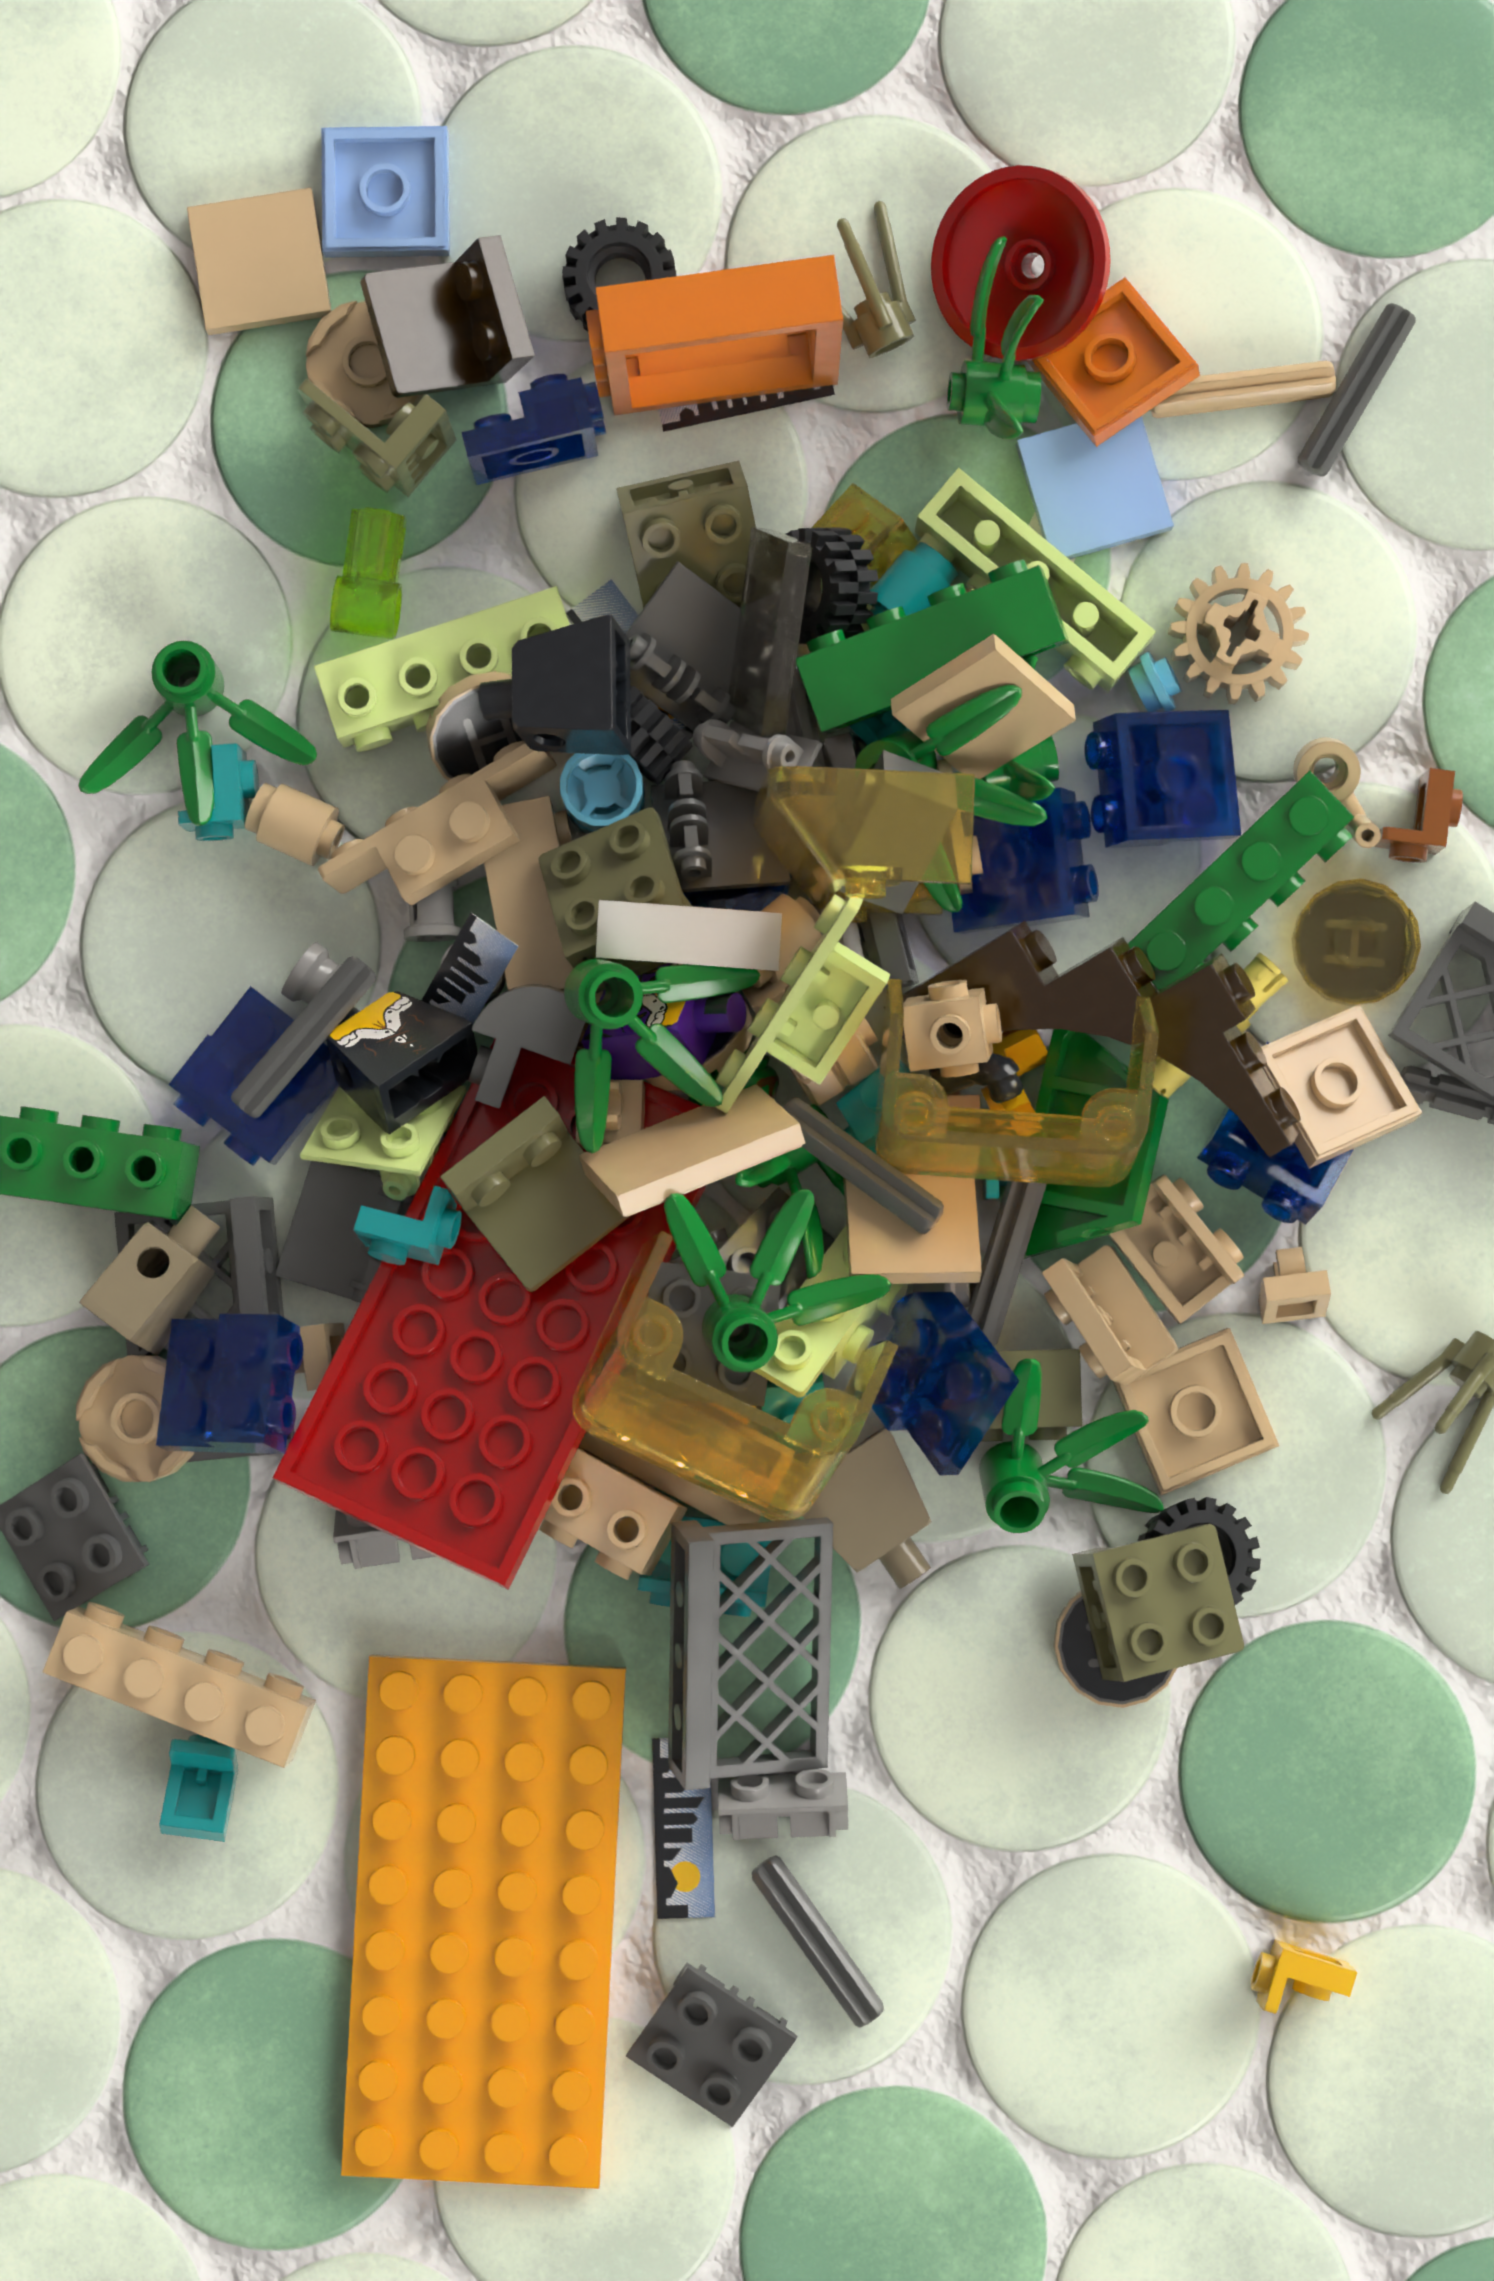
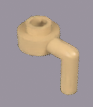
M1324 737L1310 741L1302 747L1295 758L1293 766L1295 782L1297 783L1309 771L1314 774V766L1320 759H1333L1335 762L1333 775L1327 779L1319 780L1355 817L1345 826L1353 835L1352 838L1363 848L1374 847L1380 840V830L1367 817L1354 794L1361 774L1360 763L1356 754L1345 743L1334 738Z

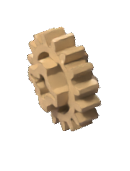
M1241 563L1235 577L1228 578L1226 571L1220 565L1212 571L1211 586H1208L1199 578L1192 581L1189 589L1196 599L1195 601L1186 598H1179L1174 610L1186 619L1185 621L1173 622L1168 628V635L1183 639V644H1180L1172 651L1171 658L1172 661L1188 659L1191 666L1183 677L1186 683L1194 681L1199 676L1207 681L1203 692L1204 697L1209 699L1218 687L1226 689L1228 704L1235 705L1242 690L1248 689L1252 699L1257 702L1265 696L1264 682L1267 681L1278 690L1286 684L1287 678L1280 668L1281 666L1297 670L1303 659L1291 648L1305 645L1309 639V633L1294 629V624L1303 618L1306 610L1304 607L1289 608L1286 601L1294 590L1290 584L1280 588L1278 591L1270 587L1273 571L1267 569L1258 580L1250 578L1248 563ZM1224 595H1244L1241 602L1226 607L1215 602L1213 605L1209 604ZM1265 606L1274 615L1279 628V634L1269 629L1263 612ZM1248 611L1250 616L1245 624L1248 626L1245 631L1247 639L1239 647L1236 646L1228 657L1226 652L1231 644L1229 642L1231 637L1229 629L1237 621L1240 622ZM1197 630L1198 634L1208 639L1213 654L1211 662L1207 660L1200 649L1197 640ZM1251 660L1260 665L1263 662L1268 664L1252 673L1232 674L1236 665Z

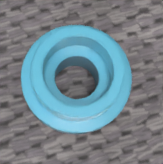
M1149 651L1140 655L1141 662L1128 668V671L1146 710L1151 714L1161 708H1164L1167 713L1176 709L1172 696L1182 692V689L1166 657L1155 661Z

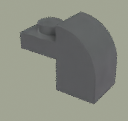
M541 984L518 986L497 996L479 1014L472 1030L496 1038L493 1049L481 1045L468 1080V1082L479 1085L475 1098L476 1101L498 1109L501 1107L522 1048L569 1065L571 1064L585 1022L576 1018L568 1009L564 990Z

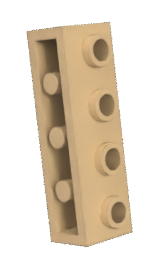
M578 1447L539 1530L570 1548L574 1547L577 1539L583 1541L599 1551L594 1560L597 1564L628 1580L633 1571L640 1575L650 1576L671 1539V1522L681 1521L688 1508L598 1456Z
M88 1602L86 1609L77 1607L66 1612L42 1673L284 1768L293 1760L316 1703L315 1699L302 1695L304 1686L300 1683L273 1673H268L266 1680L242 1671L244 1662L233 1656L212 1649H208L206 1656L182 1647L185 1639L181 1636L155 1626H148L145 1633L123 1624L125 1615L97 1603Z

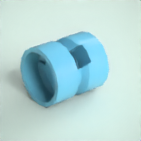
M575 753L566 762L560 776V795L570 820L582 832L589 834L643 810L645 806L643 778L636 761L629 754Z

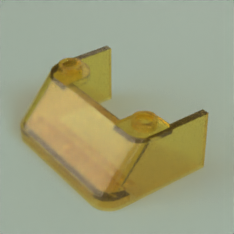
M809 766L774 767L768 769L755 798L754 828L815 907L819 909H825L834 894L844 900L846 897L880 899L886 897V887L897 886L901 882H919L903 914L941 916L943 909L931 896L924 883L971 884L975 774ZM842 886H845V893L840 891ZM863 900L860 909L851 923L867 922V912L900 913Z
M901 979L888 980L874 1129L875 1150L879 1157L903 1174L1086 1187H1109L1126 1178L1134 1165L1149 1124L1159 1029L1150 997L1137 996L1126 1089L1109 1088L1099 1091L1086 1102L1081 1116L949 1107L947 1094L935 1079L923 1074L899 1073L904 1021Z
M661 1231L642 1245L576 1388L572 1402L575 1419L587 1433L764 1518L777 1522L799 1518L811 1509L858 1439L898 1349V1345L886 1340L862 1351L845 1392L834 1388H823L810 1393L798 1405L790 1424L672 1368L683 1343L682 1324L678 1316L669 1307L647 1297V1293L674 1237Z

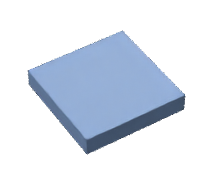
M447 126L321 128L322 252L325 258L450 256L449 131Z
M1142 416L1097 447L1077 423L1017 440L1016 448L1042 537L1068 559L1173 529L1174 524Z

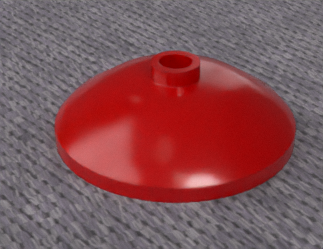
M1028 165L996 169L984 174L964 188L944 214L937 229L931 255L933 291L939 309L948 325L960 339L973 348L970 321L979 275L991 245L997 238L1006 237L1007 242L995 272L988 301L984 354L1003 359L1001 341L1011 316L1019 304L1029 295H1039L1044 301L1027 325L1015 353V361L1034 360L1053 354L1066 347L1086 329L1096 315L1103 301L1110 275V244L1104 221L1094 202L1082 188L1066 176L1046 168ZM1040 255L1044 260V270L1036 278L1032 273L1031 266L1033 260Z

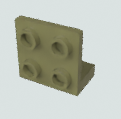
M305 379L298 388L307 406L302 413L312 423L310 429L334 451L339 453L344 446L353 451L351 454L361 463L358 469L386 493L394 485L404 495L409 497L456 441L446 409L427 394L416 406L409 402L396 413L386 429V433L390 437L384 443L308 379Z
M739 460L616 488L643 608L677 561L742 610L765 605L770 600L769 590H766L767 578L748 485Z
M646 808L540 855L539 864L564 956L573 968L586 960L603 959L621 964L633 971L636 976H639L667 964L664 962L596 958L599 900L692 907L682 893L661 819L654 808ZM603 982L598 986L596 994L606 990Z
M545 1096L440 1176L454 1199L523 1286L530 1292L538 1289L630 1217H623L587 1178L579 1155L584 1153V1151L569 1134L561 1116Z
M1205 1524L1114 1548H1094L1072 1554L1102 1680L1125 1682L1237 1653L1244 1649L1237 1612L1214 1525Z

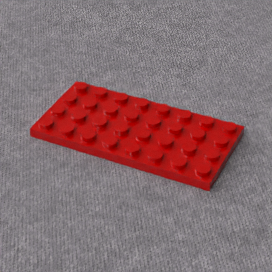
M496 1038L490 1046L491 1049H493ZM522 1048L503 1103L499 1109L476 1101L475 1098L479 1085L472 1083L404 1217L423 1221L434 1186L448 1189L440 1176L543 1096L559 1113L569 1134L576 1141L574 1076L577 1052L575 1051L569 1065ZM643 1081L646 1087L644 1129L700 1107V1105ZM707 1185L683 1194L694 1208H696ZM455 1200L457 1203L456 1210L461 1211L462 1216L460 1230L454 1246L451 1249L444 1247L439 1265L407 1257L405 1265L381 1262L272 1478L288 1488L509 1590L646 1310L652 1261L669 1263L676 1249L666 1220L665 1202L631 1215L542 1286L530 1292L523 1286Z

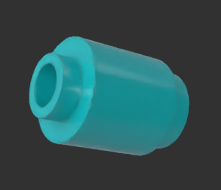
M919 542L912 551L905 549L871 588L870 591L878 592L877 604H870L872 606L870 611L875 616L884 611L903 606L907 616L928 608L930 604L927 596L950 587V584L958 576V572L935 549L924 542Z

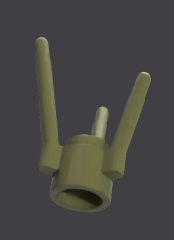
M883 201L875 203L874 211L893 301L888 292L879 293L849 221L841 218L837 222V228L844 242V247L866 297V300L853 308L857 315L855 321L841 305L843 330L852 349L855 350L864 345L869 358L885 354L910 341L914 337L910 324L916 321L906 298L891 223L889 222L887 208Z
M1475 1331L1465 1344L1454 1338L1439 1357L1372 1410V1417L1374 1419H1382L1449 1366H1454L1449 1377L1460 1389L1435 1424L1436 1433L1444 1434L1472 1396L1478 1399L1481 1398L1442 1480L1440 1491L1443 1494H1449L1452 1491L1494 1407V1339L1479 1331Z

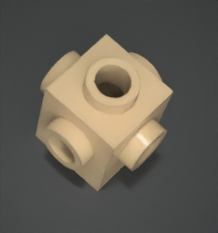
M966 980L945 981L929 985V995L907 998L901 1006V1014L910 1072L940 1068L941 1077L971 1075L979 1072L978 1063L988 1062L993 1053L992 1043L1002 1042L997 1003L986 1005L984 988L968 990ZM945 1023L956 1024L961 1029L962 1034L951 1033L946 1028Z

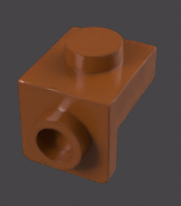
M1429 768L1419 777L1413 830L1382 827L1380 829V840L1374 847L1389 849L1388 858L1392 860L1412 863L1427 862L1428 854L1436 855L1447 845L1448 828L1458 826L1462 810L1463 792L1461 789H1453L1455 771Z

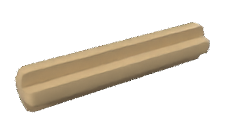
M1326 360L1203 375L1188 383L1150 411L1155 418H1165L1329 398L1336 390L1335 370L1332 362Z

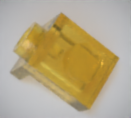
M854 483L811 527L848 528L852 530L851 535H860L865 541L860 550L870 549L874 560L867 564L868 570H877L878 580L905 549L912 551L918 543L899 515ZM877 581L870 582V587L872 588Z

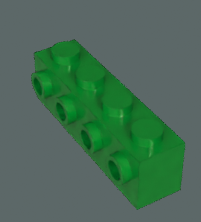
M1024 559L990 571L988 576L991 583L966 592L964 583L952 585L928 595L927 599L930 607L906 616L903 606L896 607L868 618L866 621L870 630L846 639L843 630H837L808 641L806 645L809 653L795 658L821 732L830 734L891 711V698L992 634H995L1021 658L1027 655L1035 656L1069 643V638L1042 567L1037 565L1028 569Z
M1311 771L1306 773L1128 943L1130 949L1137 946L1148 958L1155 973V980L1152 983L1158 990L1205 963L1204 960L1219 945L1223 944L1232 952L1259 926L1250 917L1268 899L1279 907L1306 882L1298 871L1314 855L1317 854L1326 863L1353 837L1345 826L1355 817Z
M25 1106L20 1107L19 1118L0 1115V1195L178 1220L188 1205L192 1203L200 1146L182 1142L181 1129L144 1124L142 1136L119 1133V1120L82 1115L80 1127L57 1124L59 1112Z

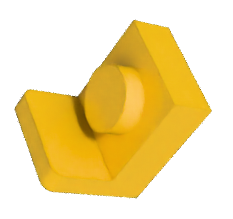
M1274 1939L1270 1954L1261 1952L1256 1961L1251 1979V1990L1258 1992L1256 2002L1262 2010L1276 2014L1287 1978L1294 1979L1293 1990L1312 1998L1329 2001L1332 1992L1350 1997L1357 1971L1346 1961Z

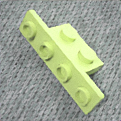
M856 883L845 900L836 894L832 896L814 926L823 935L812 952L800 946L780 979L789 985L788 989L779 1003L770 998L765 1000L747 1030L756 1036L755 1040L746 1054L735 1048L716 1077L715 1082L724 1087L722 1091V1105L716 1106V1108L727 1114L766 1052L820 1085L886 986L891 975L838 942L860 909L867 892L866 888Z
M846 1226L824 1254L820 1273L814 1278H807L800 1288L849 1277ZM892 1284L890 1291L879 1299L803 1326L794 1324L792 1318L775 1323L778 1334L776 1351L768 1363L754 1370V1372L799 1398L805 1396L821 1372L835 1379L847 1360L856 1364L862 1358L874 1335V1331L870 1328L881 1313L890 1316L896 1310L906 1293L908 1284Z

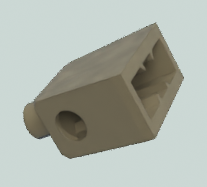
M190 1204L167 1234L147 1222L122 1249L79 1303L127 1340L158 1356L213 1277L215 1271L198 1259V1257L221 1227ZM169 1262L167 1271L160 1276L161 1269Z
M886 1426L785 1494L790 1504L805 1519L828 1517L833 1522V1549L857 1573L879 1559L897 1587L901 1589L931 1568L911 1536L929 1525L932 1521L896 1441Z

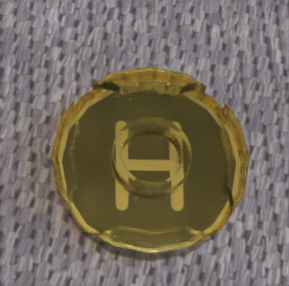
M1362 878L1337 881L1313 895L1298 914L1291 938L1294 964L1306 985L1324 999L1350 1007L1359 1004H1375L1398 991L1414 972L1421 949L1418 921L1411 909L1387 885Z

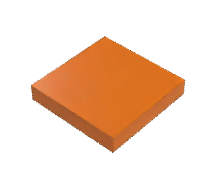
M1126 277L1106 290L1096 315L1074 341L1048 356L1026 360L1035 372H1040L1041 380L1096 447L1200 376L1199 365Z

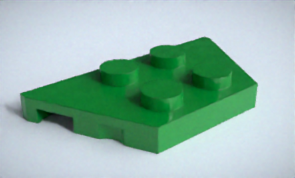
M1053 1029L1035 1108L1043 1128L1029 1134L1024 1160L1048 1168L1050 1175L1024 1259L1141 1225L1169 1099L1087 1033Z

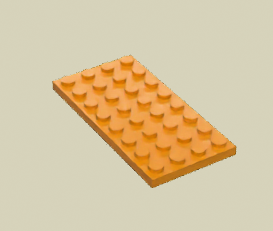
M391 1655L369 1656L341 2176L600 2188L626 1667Z

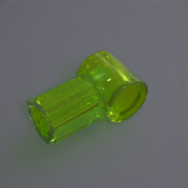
M370 507L351 509L342 576L337 575L332 594L330 610V629L332 632L393 640L396 638L402 604V584L398 583L406 533L407 519L405 515Z

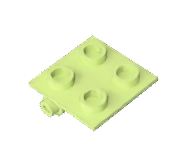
M339 1086L300 1153V1157L303 1160L379 1170L384 1193L393 1200H403L408 1196L414 1195L420 1186L419 1176H421L423 1170L430 1167L441 1145L440 1139L443 1133L448 1131L454 1120V1113L466 1093V1087L459 1086L389 1135Z

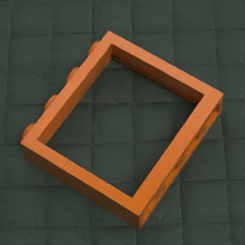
M834 254L596 287L598 309L586 311L599 398L611 396L614 416L827 385H838L843 314Z

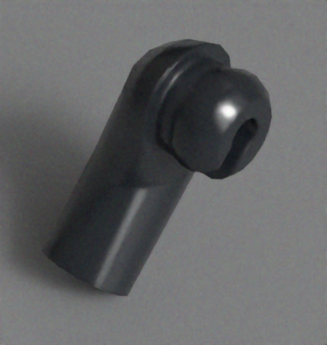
M992 1053L988 1062L978 1063L979 1072L971 1075L946 1078L941 1077L940 1068L929 1069L933 1085L940 1098L976 1084L981 1086L987 1085L990 1098L996 1103L1013 1099L1023 1091V1083L1016 1073L1020 1070L1018 1065L1012 1058Z

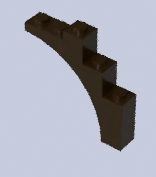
M1024 920L884 1006L885 1011L905 1042L901 1006L909 997L929 995L928 986L935 983L966 980L968 990L984 988L986 1005L997 1003L1002 1032L1008 1030L1063 1029L1110 1037L1159 1056L1200 1081L1241 1119L1268 1157L1292 1145L1301 1132L1296 1123L1301 1121V1116L1295 1102L1283 1087L1275 1090L1262 1069L1267 1065V1060L1261 1046L1250 1032L1247 1031L1241 1034L1236 1026L1246 1020L1256 1009L1250 1000L1255 997V990L1242 967L1238 963L1229 965L1222 953L1156 992L1151 983L1155 980V973L1148 958L1139 947L1134 946L1130 949L1124 937L1058 975L1053 967L1057 959L1051 944L1041 931L1036 929L1032 932ZM945 1023L946 1028L951 1033L962 1034L961 1029L956 1024Z

